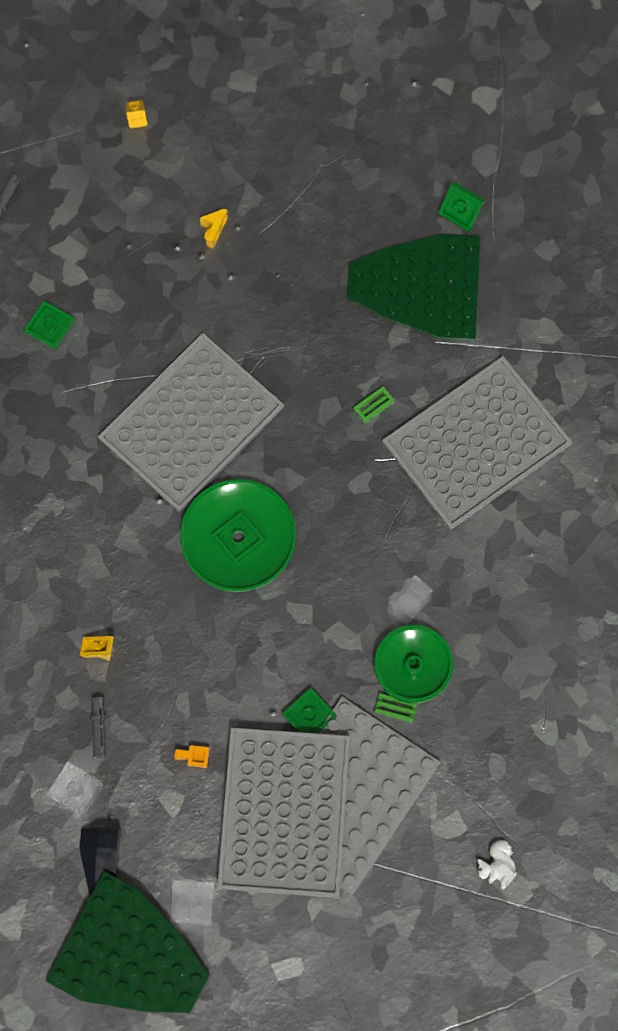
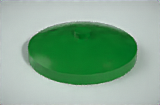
M407 625L393 630L382 640L375 656V673L380 685L390 696L405 703L417 704L434 699L445 690L453 673V655L448 643L436 631L425 626Z

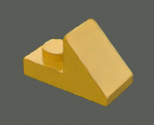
M144 101L125 102L129 127L146 126Z
M226 209L200 217L201 226L208 228L204 236L207 247L214 249L228 219Z
M83 637L80 656L84 658L99 657L110 661L114 637Z

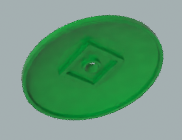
M236 479L217 483L201 492L192 501L182 520L180 541L187 564L202 581L223 591L247 592L269 584L283 572L294 552L296 528L289 507L275 491L258 482ZM237 533L244 536L243 541L235 542L233 540L234 535Z

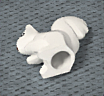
M497 840L492 843L489 852L494 861L490 865L481 859L477 860L479 864V877L485 879L490 876V884L498 879L503 890L517 875L515 863L510 857L513 853L512 847L507 841Z

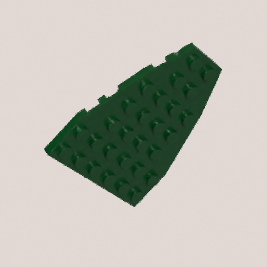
M440 234L388 247L352 261L349 265L347 300L361 305L366 310L369 309L377 313L382 319L403 327L414 328L417 332L430 334L438 340L475 342L480 236Z
M104 871L51 969L46 982L84 1002L141 1012L191 1013L210 975L202 966L196 954L193 953L185 938L145 897L141 890Z

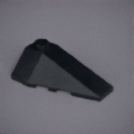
M100 827L81 829L79 850L90 897L104 871L117 877L121 831L119 829Z

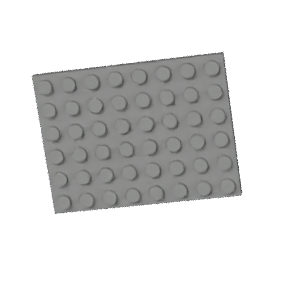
M202 333L98 436V439L180 513L285 406Z
M504 356L382 440L384 446L450 531L573 443Z
M341 697L332 710L337 717L329 721L328 725L319 734L350 736L340 888L353 896L441 762L344 697Z
M231 728L217 889L339 898L350 736Z

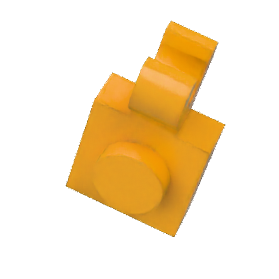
M190 745L189 751L175 749L174 759L188 760L187 766L207 768L209 747Z

